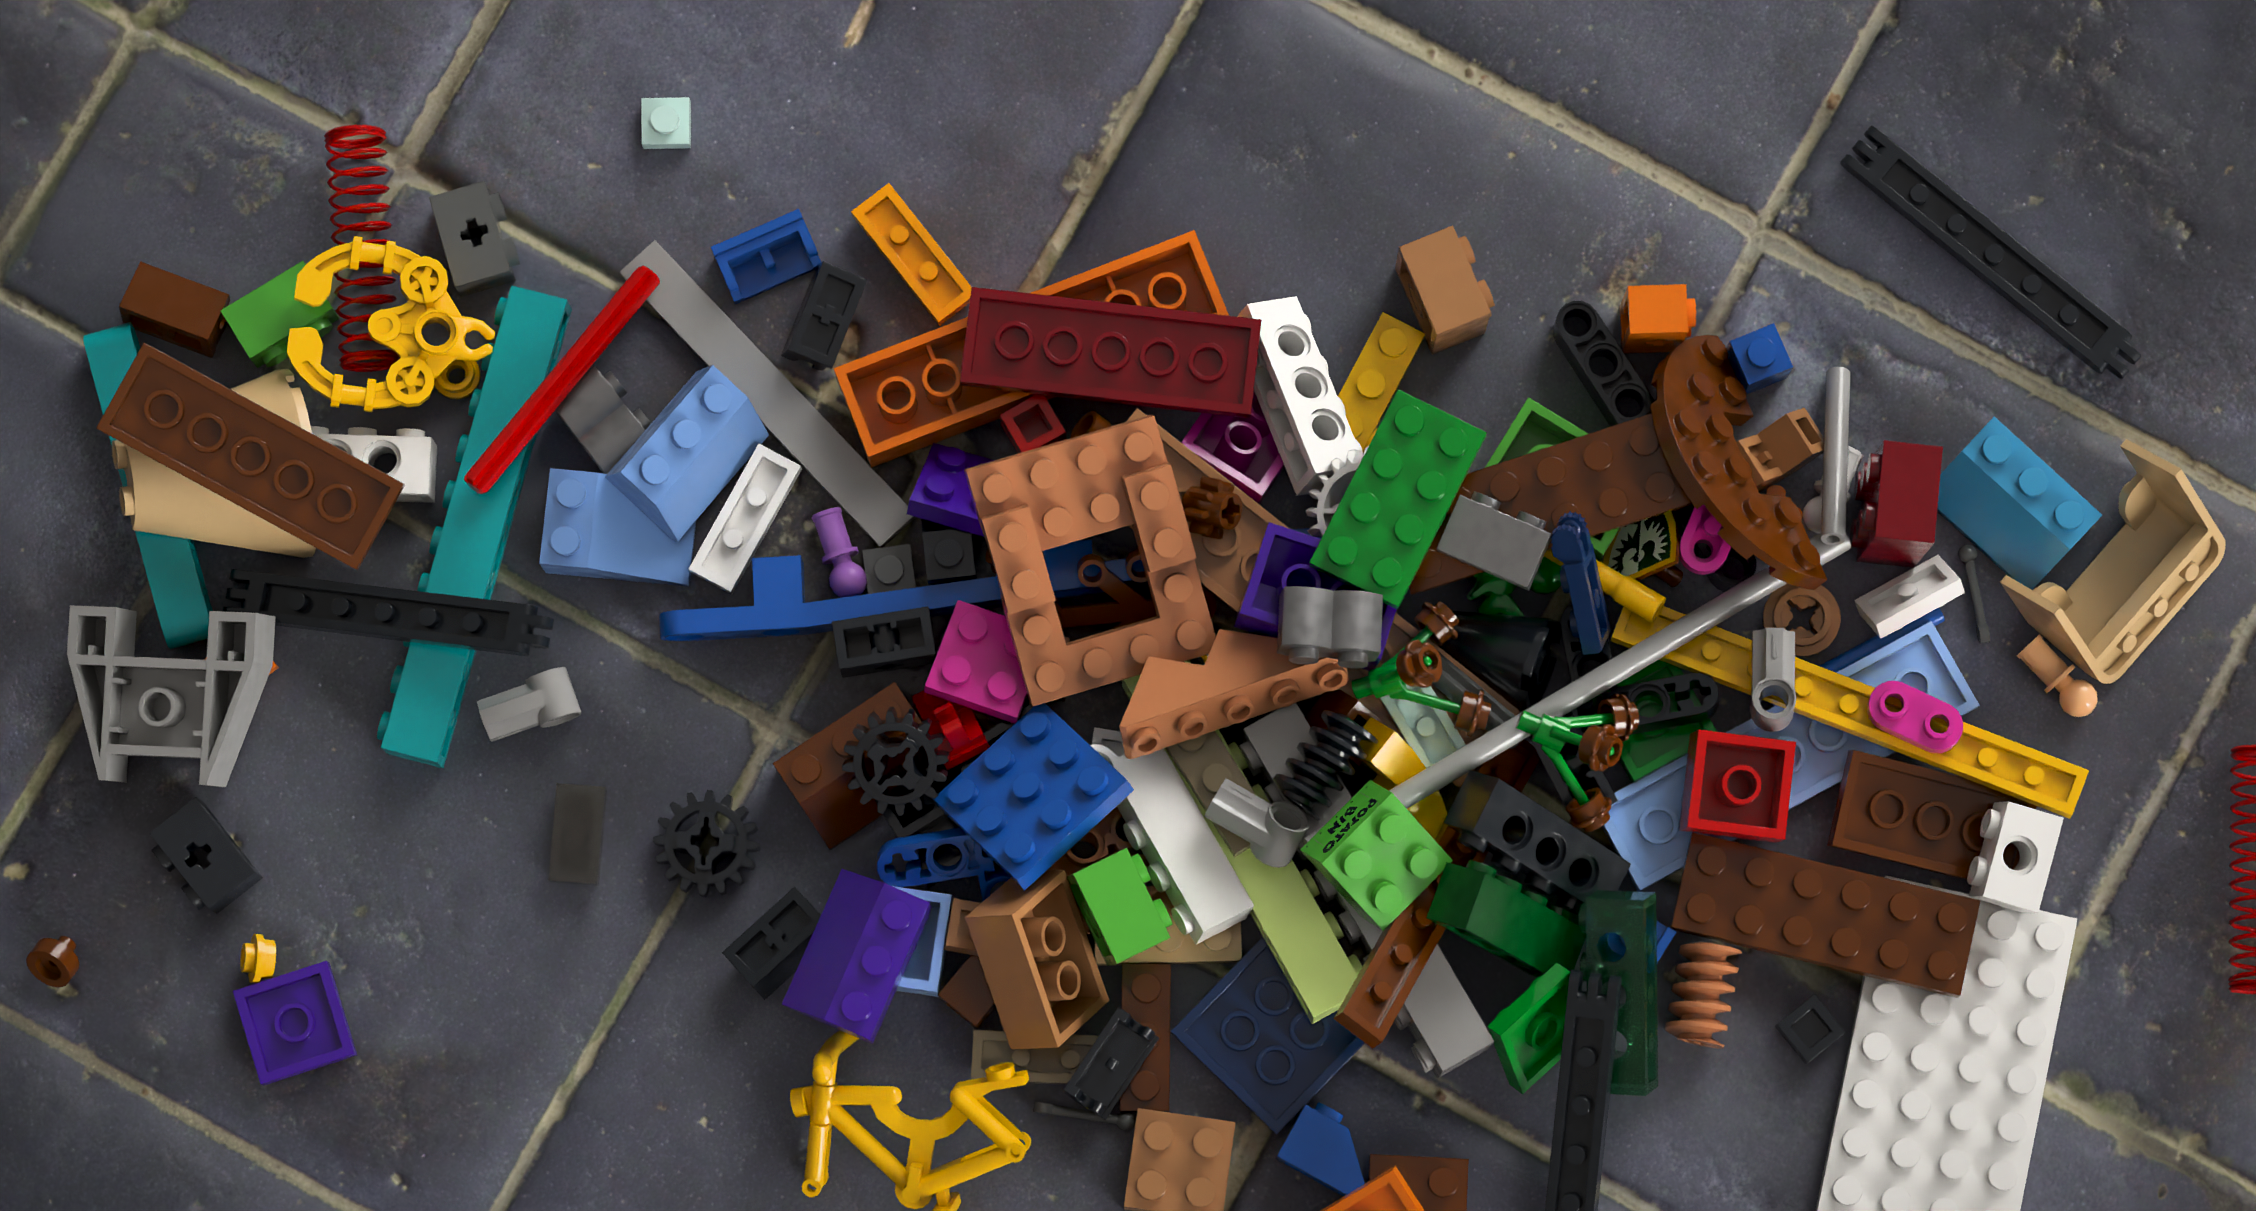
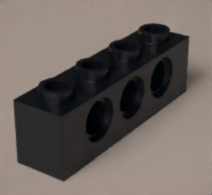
M1471 770L1443 822L1460 833L1457 839L1459 843L1482 854L1485 850L1493 854L1491 863L1515 875L1519 871L1526 875L1524 884L1548 896L1552 892L1560 896L1557 904L1578 916H1583L1586 910L1605 916L1631 865L1628 861L1501 779Z

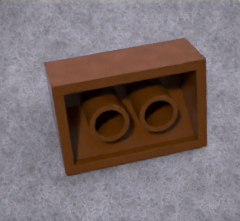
M895 682L773 763L776 771L830 850L883 816L881 813H878L876 799L872 798L865 805L860 803L864 793L862 787L849 790L847 785L855 776V773L842 771V765L845 760L854 758L853 755L844 751L847 741L859 742L852 733L854 727L857 724H861L869 729L867 718L870 713L875 712L881 720H885L889 707H895L898 718H904L910 708L913 709ZM915 712L914 722L920 724L922 721ZM901 731L884 732L888 737H901L906 734ZM922 745L918 750V759L926 769L929 765L928 756ZM908 747L901 754L898 753L894 758H889L884 775L891 768L894 769L899 764L903 765ZM865 751V768L871 777L875 772L874 762L867 756L868 752ZM888 786L887 790H892L897 786Z

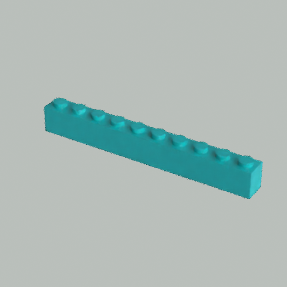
M512 285L508 298H500L494 318V324L500 326L495 344L488 343L493 347L492 354L482 358L481 370L487 372L482 389L475 388L470 400L468 415L474 417L469 435L462 434L457 446L455 461L461 463L456 481L449 480L444 492L442 507L448 509L443 527L436 526L432 535L429 553L435 555L430 573L423 572L417 591L491 600L537 433L488 492L484 494L475 492L464 481V476L557 365L572 312L567 299ZM403 641V646L409 648L404 666L397 665L393 673L390 693L396 695L391 713L384 711L378 726L377 739L382 740L381 749L388 755L444 768L477 650Z

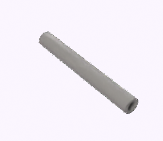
M1832 367L1826 372L1821 541L1828 545L1844 543L1846 532L1851 373L1844 367Z

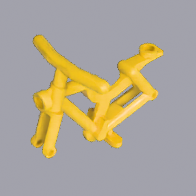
M838 1030L825 1041L813 1059V1085L792 1088L790 1091V1102L795 1117L810 1115L805 1175L801 1186L803 1193L808 1197L817 1196L829 1179L828 1166L833 1126L895 1183L897 1199L902 1205L911 1209H919L928 1205L935 1194L937 1203L932 1211H957L961 1204L959 1192H950V1187L1012 1162H1020L1031 1145L1029 1134L1020 1131L984 1097L985 1094L994 1090L1027 1084L1029 1081L1028 1071L1016 1072L1014 1063L1011 1062L999 1063L986 1068V1077L956 1083L949 1096L952 1107L944 1115L932 1120L916 1119L906 1115L898 1107L897 1104L902 1100V1093L898 1087L838 1085L836 1082L838 1057L859 1039ZM841 1105H871L878 1120L895 1133L909 1138L910 1145L906 1166ZM967 1119L995 1143L931 1169L935 1140L953 1134ZM808 1184L812 1185L816 1189H810Z

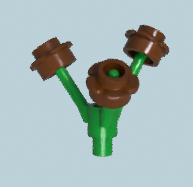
M1438 601L1435 605L1424 602L1421 606L1423 610L1414 617L1421 631L1395 656L1382 664V667L1369 670L1368 676L1352 680L1351 684L1356 699L1374 695L1378 699L1389 695L1391 699L1408 700L1457 714L1454 728L1466 731L1467 737H1471L1475 729L1485 730L1492 703L1483 701V690H1480L1478 694L1464 690L1459 704L1413 691L1406 687L1407 684L1411 687L1427 688L1431 686L1432 682H1438L1442 675L1441 656L1434 646L1426 642L1429 638L1437 645L1442 646L1450 637L1454 640L1458 637L1457 631L1453 629L1459 623L1456 615L1441 601Z
M1613 694L1610 699L1600 701L1597 714L1577 717L1555 716L1553 718L1544 713L1539 717L1523 710L1517 721L1516 728L1533 735L1532 741L1542 745L1541 750L1551 759L1575 797L1566 806V811L1571 817L1569 824L1578 829L1583 828L1585 832H1591L1603 826L1610 819L1608 812L1612 807L1611 798L1604 797L1599 788L1583 791L1561 756L1560 751L1566 742L1579 746L1580 761L1588 764L1590 769L1595 772H1603L1609 766H1614L1620 759L1623 748L1622 742L1627 741L1629 735L1638 728L1639 712L1635 703L1629 701L1627 696L1623 694ZM1590 726L1583 736L1570 732L1571 728Z

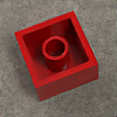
M1700 729L1690 733L1679 831L1773 843L1785 840L1796 742Z

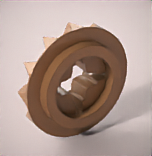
M1787 583L1772 592L1764 605L1762 624L1764 628H1784L1786 630L1793 618V614L1790 611L1791 608L1787 603L1792 608L1796 607L1800 612L1807 608L1810 610L1813 606L1817 607L1809 620V624L1812 627L1811 630L1815 635L1810 630L1806 631L1802 626L1797 627L1795 630L1793 628L1790 630L1795 631L1796 656L1809 657L1825 650L1834 641L1840 628L1841 615L1838 603L1828 589L1820 585L1815 590H1810Z

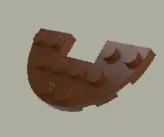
M1701 335L1685 340L1658 364L1651 382L1657 388V400L1651 404L1653 423L1658 441L1674 476L1695 508L1698 509L1705 505L1713 517L1722 525L1717 534L1746 560L1755 555L1770 565L1769 575L1800 588L1815 590L1828 579L1820 564V555L1814 545L1811 544L1801 522L1800 510L1792 502L1791 497L1759 494L1752 478L1751 467L1743 458L1733 436L1734 430L1732 425L1742 426L1754 415L1746 399V390L1738 381L1729 362L1726 346L1716 335Z

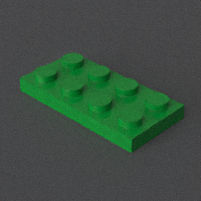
M1398 389L1316 548L1309 566L1359 591L1383 595V603L1398 610L1485 440L1487 432Z

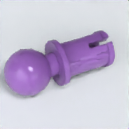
M841 507L826 509L814 514L812 520L815 523L825 556L821 558L822 563L833 564L834 566L829 577L831 589L841 598L861 595L866 589L867 577L863 568L851 560V557L857 555L859 551L857 547H852L842 517Z

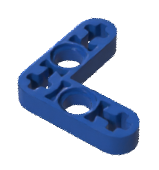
M961 828L894 838L884 843L877 854V872L880 878L890 886L909 887L978 875L982 901L990 896V890L996 883L1008 881L1011 878L1002 868L995 869L994 860ZM943 844H952L960 849L962 856L956 864L943 866L934 859L935 849ZM926 848V865L928 869L921 870V860H916L919 859L918 849ZM902 853V858L905 861H910L906 863L905 871L896 872L894 865H886L892 862L893 854Z

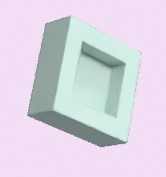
M641 98L643 149L691 148L690 98Z

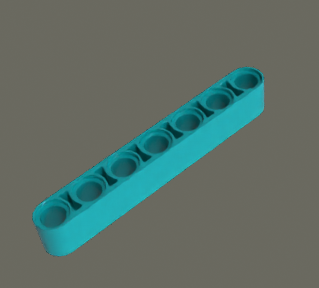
M131 322L83 336L103 415L141 348ZM109 436L112 445V441L117 439ZM118 469L122 486H128L124 469ZM135 531L161 629L169 649L208 639L209 611L213 610L194 540Z

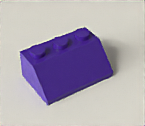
M1268 522L1234 627L1257 635L1278 638L1279 597L1284 587H1315L1332 591L1359 590L1309 566V562L1321 539ZM1385 603L1382 606L1381 653L1376 661H1370L1367 667L1362 668L1368 671L1375 669L1382 658L1396 613L1395 608Z
M841 869L782 1005L873 1044L931 913L932 907L930 902L886 883Z

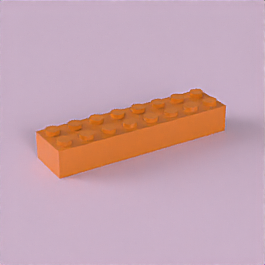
M1195 230L1031 292V294L1229 316ZM968 317L834 368L837 382L871 468L1000 418V414L1035 394L960 385ZM1044 395L1047 400L1056 397V396Z

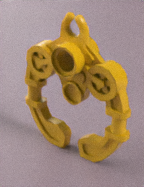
M354 236L353 242L335 246L317 255L297 274L294 300L312 307L321 306L331 293L333 274L346 268L358 270L360 261L384 264L383 274L391 275L394 272L399 275L401 293L407 299L405 304L378 310L369 318L368 333L375 342L393 350L400 359L390 366L386 381L377 383L376 379L368 378L367 387L343 384V375H333L321 365L323 343L316 329L312 327L290 329L287 356L300 378L314 391L331 401L330 407L339 408L341 403L362 406L365 412H373V409H387L401 405L404 407L420 406L430 398L434 388V379L455 359L477 361L492 354L493 347L490 344H484L477 349H470L466 345L465 337L467 333L473 330L478 331L486 340L494 339L495 331L482 320L461 316L447 292V271L438 260L428 256L421 257L408 249L397 246L396 242L387 241L386 245L362 242L363 237ZM438 323L447 328L450 337L444 344L433 346L423 339L422 331L427 325Z

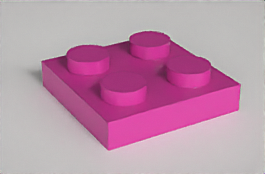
M958 600L925 683L924 693L1015 724L1019 719L1027 698V691L1006 617Z

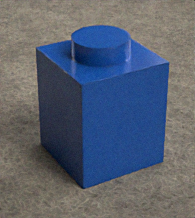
M1774 323L1729 341L1726 347L1729 354V362L1738 381L1744 386L1746 394L1787 379L1793 368Z

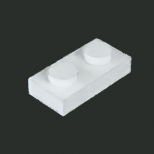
M1936 555L1854 601L1859 615L1881 639L1894 631L1900 630L1905 625L1934 609L1942 607L1947 602L1964 594L1965 591L1961 579L1939 555Z

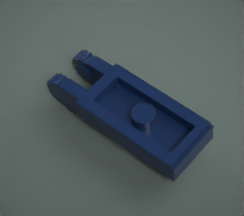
M1570 511L1560 517L1557 523L1558 527L1554 528L1550 537L1552 539L1550 543L1553 544L1551 547L1553 556L1564 563L1560 568V581L1563 592L1565 594L1570 593L1573 609L1570 611V628L1574 638H1580L1583 655L1597 654L1602 651L1611 628L1594 548L1591 543L1589 529L1586 528L1587 523L1584 521L1585 518L1581 517V514H1577L1576 511L1571 513Z

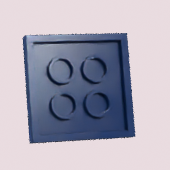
M1043 703L1030 709L933 800L952 821L1025 891L1132 793L1134 789L1123 775L1049 706Z

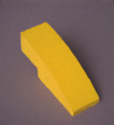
M1372 717L1363 726L1364 729L1378 740L1377 744L1365 740L1360 742V745L1368 755L1365 760H1360L1377 774L1373 782L1389 791L1426 769L1414 750L1394 730ZM1439 791L1407 808L1434 840L1447 816V811Z

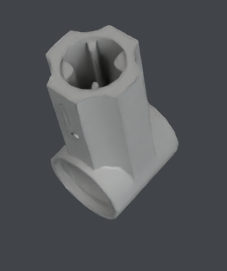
M1766 627L1752 632L1750 714L1755 725L1762 730L1769 732L1781 731L1792 721L1796 704L1795 631ZM1766 696H1778L1785 702L1786 708L1779 713H1770L1762 708L1760 701Z
M566 667L543 671L526 679L524 685L477 701L483 725L491 742L539 725L541 728L556 726L581 715Z
M1227 778L1221 784L1204 816L1250 842L1251 852L1258 860L1271 867L1278 868L1285 867L1290 863L1310 824L1308 816L1298 806L1285 801H1276L1271 804Z

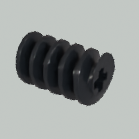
M1324 710L1320 716L1328 729L1312 726L1309 730V734L1316 745L1300 742L1297 746L1304 761L1294 758L1286 760L1285 765L1292 774V777L1276 774L1273 778L1281 794L1317 821L1321 819L1313 809V805L1319 804L1326 807L1332 805V802L1324 792L1325 789L1330 788L1337 791L1344 789L1336 774L1342 772L1353 776L1356 772L1348 758L1350 756L1364 760L1367 758L1368 755L1360 745V742L1365 740L1375 744L1378 743V740L1371 733L1342 713L1338 714L1328 710Z

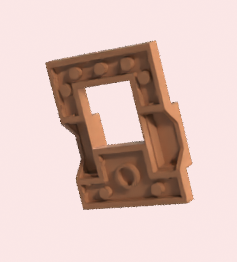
M1148 415L964 469L976 515L989 547L1000 587L1004 614L1031 706H1037L1141 675L1148 656L1184 662L1209 654L1216 635L1196 567L1195 559L1197 557L1171 464L1167 462L1154 415ZM1132 525L1157 616L1066 643L1054 601L1056 599L1042 551Z

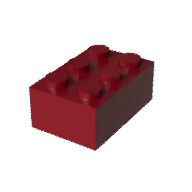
M1884 440L1875 454H1869L1868 463L1864 462L1862 471H1857L1854 487V500L1862 501L1861 510L1858 512L1857 519L1853 518L1850 531L1851 547L1857 548L1856 562L1914 568L1935 542L1943 446Z

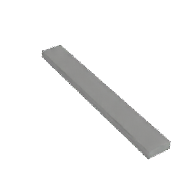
M656 240L620 271L621 276L627 281L638 267L644 265L659 277L660 284L647 298L646 302L707 367L714 365L749 398L764 427L879 548L889 543L916 518L907 514L908 505Z

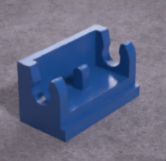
M799 209L711 246L714 258L735 304L815 270L822 263Z

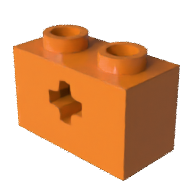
M1686 284L1627 287L1620 305L1621 347L1623 353L1671 352L1675 347L1684 342L1685 338L1691 337L1692 327H1696L1695 298H1687Z

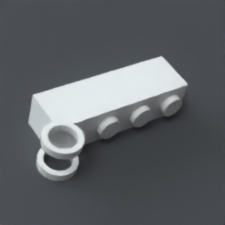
M1090 745L1101 756L1106 758L1128 780L1134 789L1132 793L1116 806L1126 822L1123 825L1124 832L1131 846L1135 850L1141 849L1150 865L1147 867V870L1155 888L1160 893L1165 891L1174 906L1171 909V913L1181 933L1184 935L1189 933L1195 945L1245 920L1253 909L1254 904L1165 749L1163 748L1152 754L1134 759H1127L1125 754L1117 757L1112 750L1103 745Z

